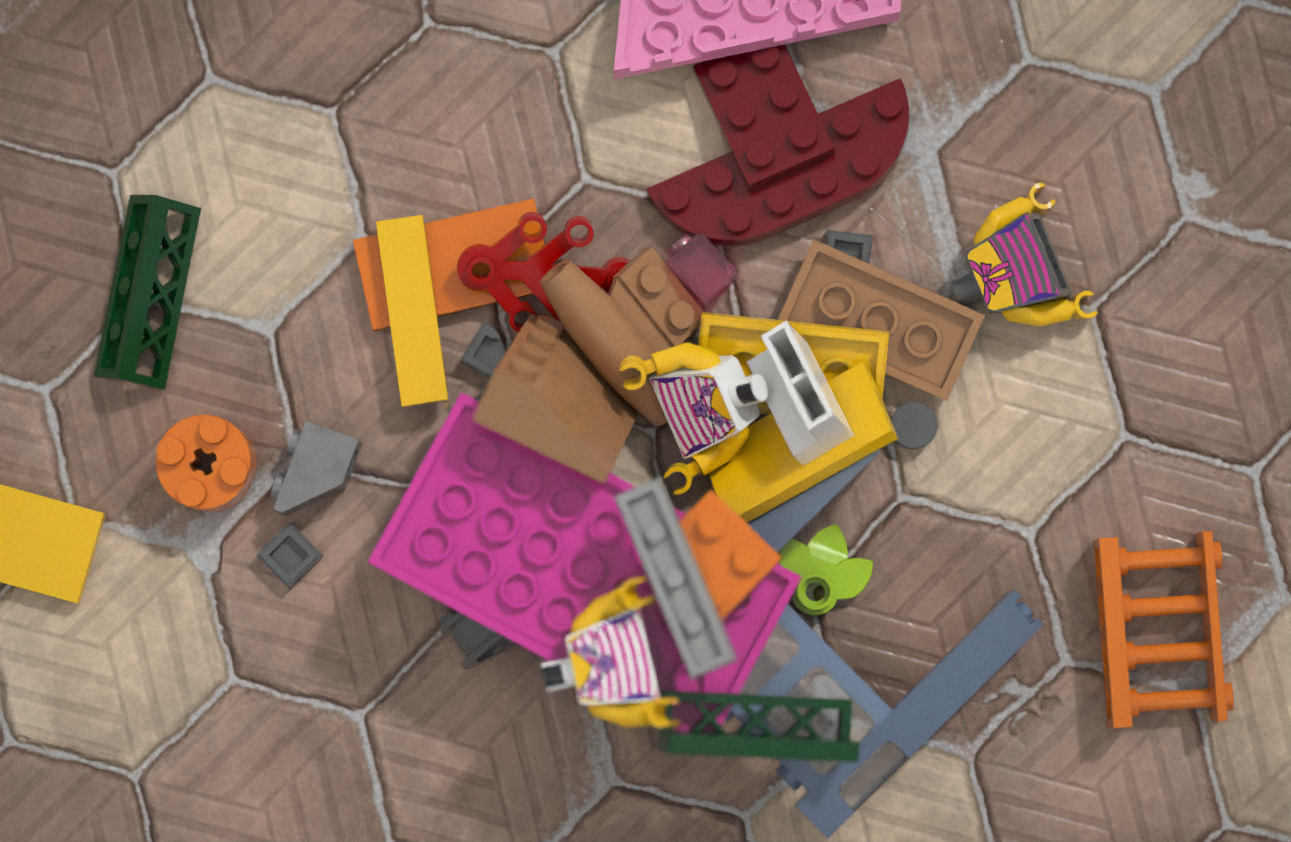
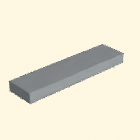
M658 477L615 496L614 499L691 680L738 661V657L662 479Z

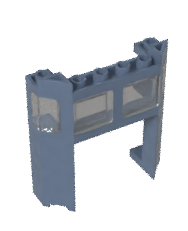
M877 450L746 524L778 553L880 451ZM1016 589L1005 592L992 605L993 608L891 709L788 604L786 605L739 694L853 700L850 739L860 743L859 762L777 759L781 763L775 770L778 775L794 791L801 785L807 791L794 805L827 839L1044 625L1039 618H1032L1034 613L1022 601L1016 602L1021 597ZM733 704L725 720L729 722L735 716L744 725L750 718L738 704ZM748 705L755 714L763 707ZM776 706L761 721L773 734L782 735L797 720L786 707ZM795 707L802 716L810 709ZM822 709L808 723L819 736L837 737L839 709ZM756 725L748 732L763 734ZM804 728L795 734L810 736Z

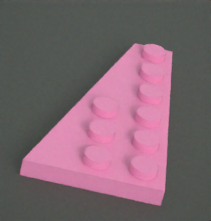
M621 0L614 80L899 21L901 0Z

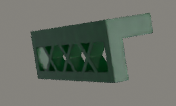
M130 195L94 377L113 381H125L165 390L201 208L157 195ZM168 210L184 215L181 234L173 240L170 239L165 229ZM165 256H168L174 269L172 279L162 286L156 275L158 262ZM158 301L165 314L163 324L153 331L147 321L149 307ZM148 347L155 357L152 377L136 373L139 354Z
M661 690L660 698L674 697L679 702H691L703 715L689 730L658 727L657 748L668 754L859 762L860 743L850 739L853 700ZM673 703L668 704L665 708V717L669 721H672ZM701 703L717 704L712 709L707 711V709ZM729 704H738L750 718L736 732H725L714 719ZM748 705L763 707L755 714ZM776 706L786 707L797 720L782 735L773 734L761 721ZM795 707L810 709L802 716ZM822 709H839L837 737L819 736L808 722ZM709 723L716 731L700 730ZM756 725L763 734L748 732ZM804 728L810 736L795 734Z

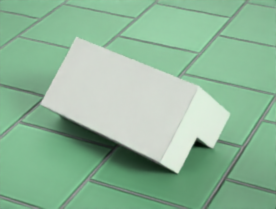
M787 321L763 334L761 337L767 350L747 361V364L752 374H761L765 378L768 385L766 402L792 455L804 466L855 435L807 341Z

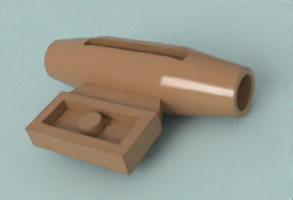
M652 246L644 247L612 277L613 281L608 294L569 259L560 262L549 270L539 283L566 332L618 395L655 427L665 424L668 421L649 380V377L655 374V372L646 375L645 383L641 388L628 390L623 386L624 381L629 378L638 377L641 373L636 368L619 371V366L627 356L635 355L645 361L650 359L651 353L682 344L701 325L703 310Z

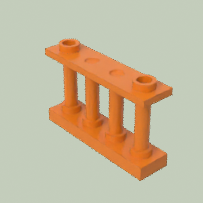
M1203 531L1195 534L1196 547L1127 552L1125 547H1119L1118 537L1093 540L1107 728L1133 727L1132 717H1138L1139 712L1208 707L1210 710V721H1228L1227 711H1233L1234 695L1231 682L1225 683L1216 581V569H1222V548L1220 541H1213V531ZM1198 566L1200 594L1130 599L1129 594H1122L1121 576L1128 575V570ZM1202 613L1204 641L1134 646L1133 641L1126 642L1125 623L1131 622L1132 617ZM1206 660L1207 689L1138 693L1136 688L1130 689L1128 670H1134L1135 665Z

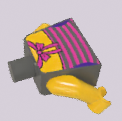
M1044 183L1035 184L1025 198L1018 197L992 210L974 235V247L966 252V258L972 273L951 282L952 290L959 304L966 306L983 298L990 314L1002 313L1003 317L1009 322L1035 327L1069 321L1071 317L1076 320H1086L1097 315L1098 311L1087 314L1081 311L1079 307L1080 299L1092 296L1094 293L1082 291L1074 295L1072 294L1041 216L1045 215L1052 208L1055 199L1051 200L1048 204H1040L1034 198V194L1044 190L1046 187ZM1072 295L1069 301L1065 298Z

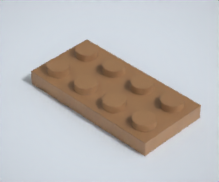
M813 239L778 320L889 331L885 374L947 401L985 315Z

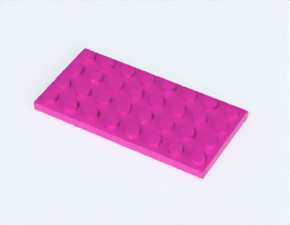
M461 392L370 556L368 563L548 661L567 658L569 654L565 637L571 635L572 621L595 598L621 588L628 580L639 576L647 577L614 499L615 496L636 486L612 473L609 474L605 484L473 421L472 418L480 402ZM674 508L679 521H681L687 514ZM777 563L722 620L738 661L694 680H691L656 596L653 603L641 607V617L659 696H661V690L740 693L802 576ZM649 579L637 585V594L642 599L655 595ZM691 702L673 703L672 721H680V724L671 728L675 730H689L703 715ZM717 703L701 704L707 709V711H709ZM733 704L727 705L714 717L720 726L723 725ZM708 723L700 731L716 730Z

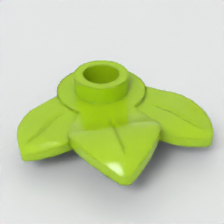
M836 524L819 531L807 546L802 542L791 539L780 551L782 559L779 561V564L802 576L792 594V599L796 607L808 615L817 616L825 614L834 607L838 599L856 597L869 582L873 571V562L871 560L863 558L847 559L846 540L840 527ZM812 583L821 585L824 591L821 600L812 601L807 597L806 588Z

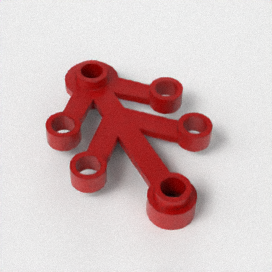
M527 212L520 217L515 228L492 246L475 244L466 248L458 258V276L462 283L472 290H488L508 313L510 326L516 332H519L524 325L514 320V316L518 312L527 311L530 314L537 315L535 308L528 302H521L504 279L523 281L551 315L560 321L539 282L549 270L557 265L553 263L573 247H585L592 241L594 231L591 222L583 216L570 218L566 222L563 231L525 261L506 260L524 243H538L546 236L547 226L543 216L537 212ZM529 221H537L541 224V228L535 234H528L523 230L525 224ZM576 225H583L588 231L584 237L574 238L570 234L571 229ZM615 257L608 260L602 268L577 267L608 293L612 284V277L630 260L624 257ZM478 262H484L490 268L486 274L476 275L472 271L473 266Z

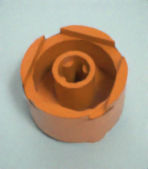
M213 415L187 417L173 425L157 445L156 470L160 483L165 491L182 505L203 512H220L242 501L251 488L257 468V457L254 447L240 429L223 418ZM205 453L210 457H217V460L211 464L213 472L209 475L202 470H197V466L202 463L200 457Z

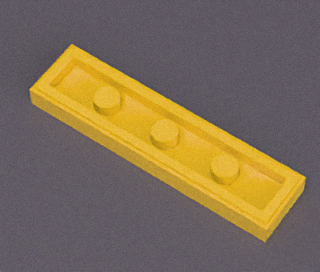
M423 215L376 221L401 406L404 408L449 401Z

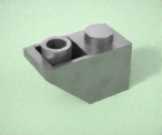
M305 421L302 430L295 428L286 450V455L292 457L286 474L278 473L271 490L270 499L276 501L273 510L289 515L346 488L363 443L359 439Z

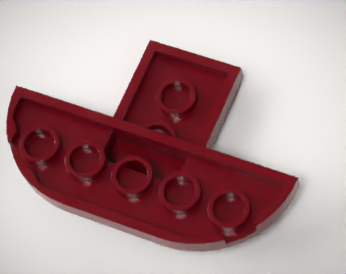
M785 44L698 63L693 66L694 74L731 152L646 188V191L658 213L675 229L683 234L688 233L721 246L747 245L759 242L846 205L875 189L887 178L897 164L909 131V105L902 79L894 80L818 114Z

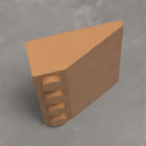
M530 314L496 367L472 420L605 484L638 413L611 388L566 330H564V326L560 321L547 315L537 317Z

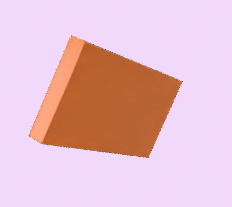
M534 198L424 223L437 317L498 304L488 290H472L462 283L457 272L458 258L466 248L472 245L485 244L492 246L518 225L522 215L527 212H537ZM529 221L525 224L523 230L528 234H535L540 230L541 225L537 221ZM378 234L354 239L353 244L372 329L374 332L389 329L391 327ZM544 239L538 243H524L506 260L525 261L545 245ZM478 262L473 266L472 271L476 275H484L489 271L490 267L484 262ZM504 279L518 299L534 295L523 281Z

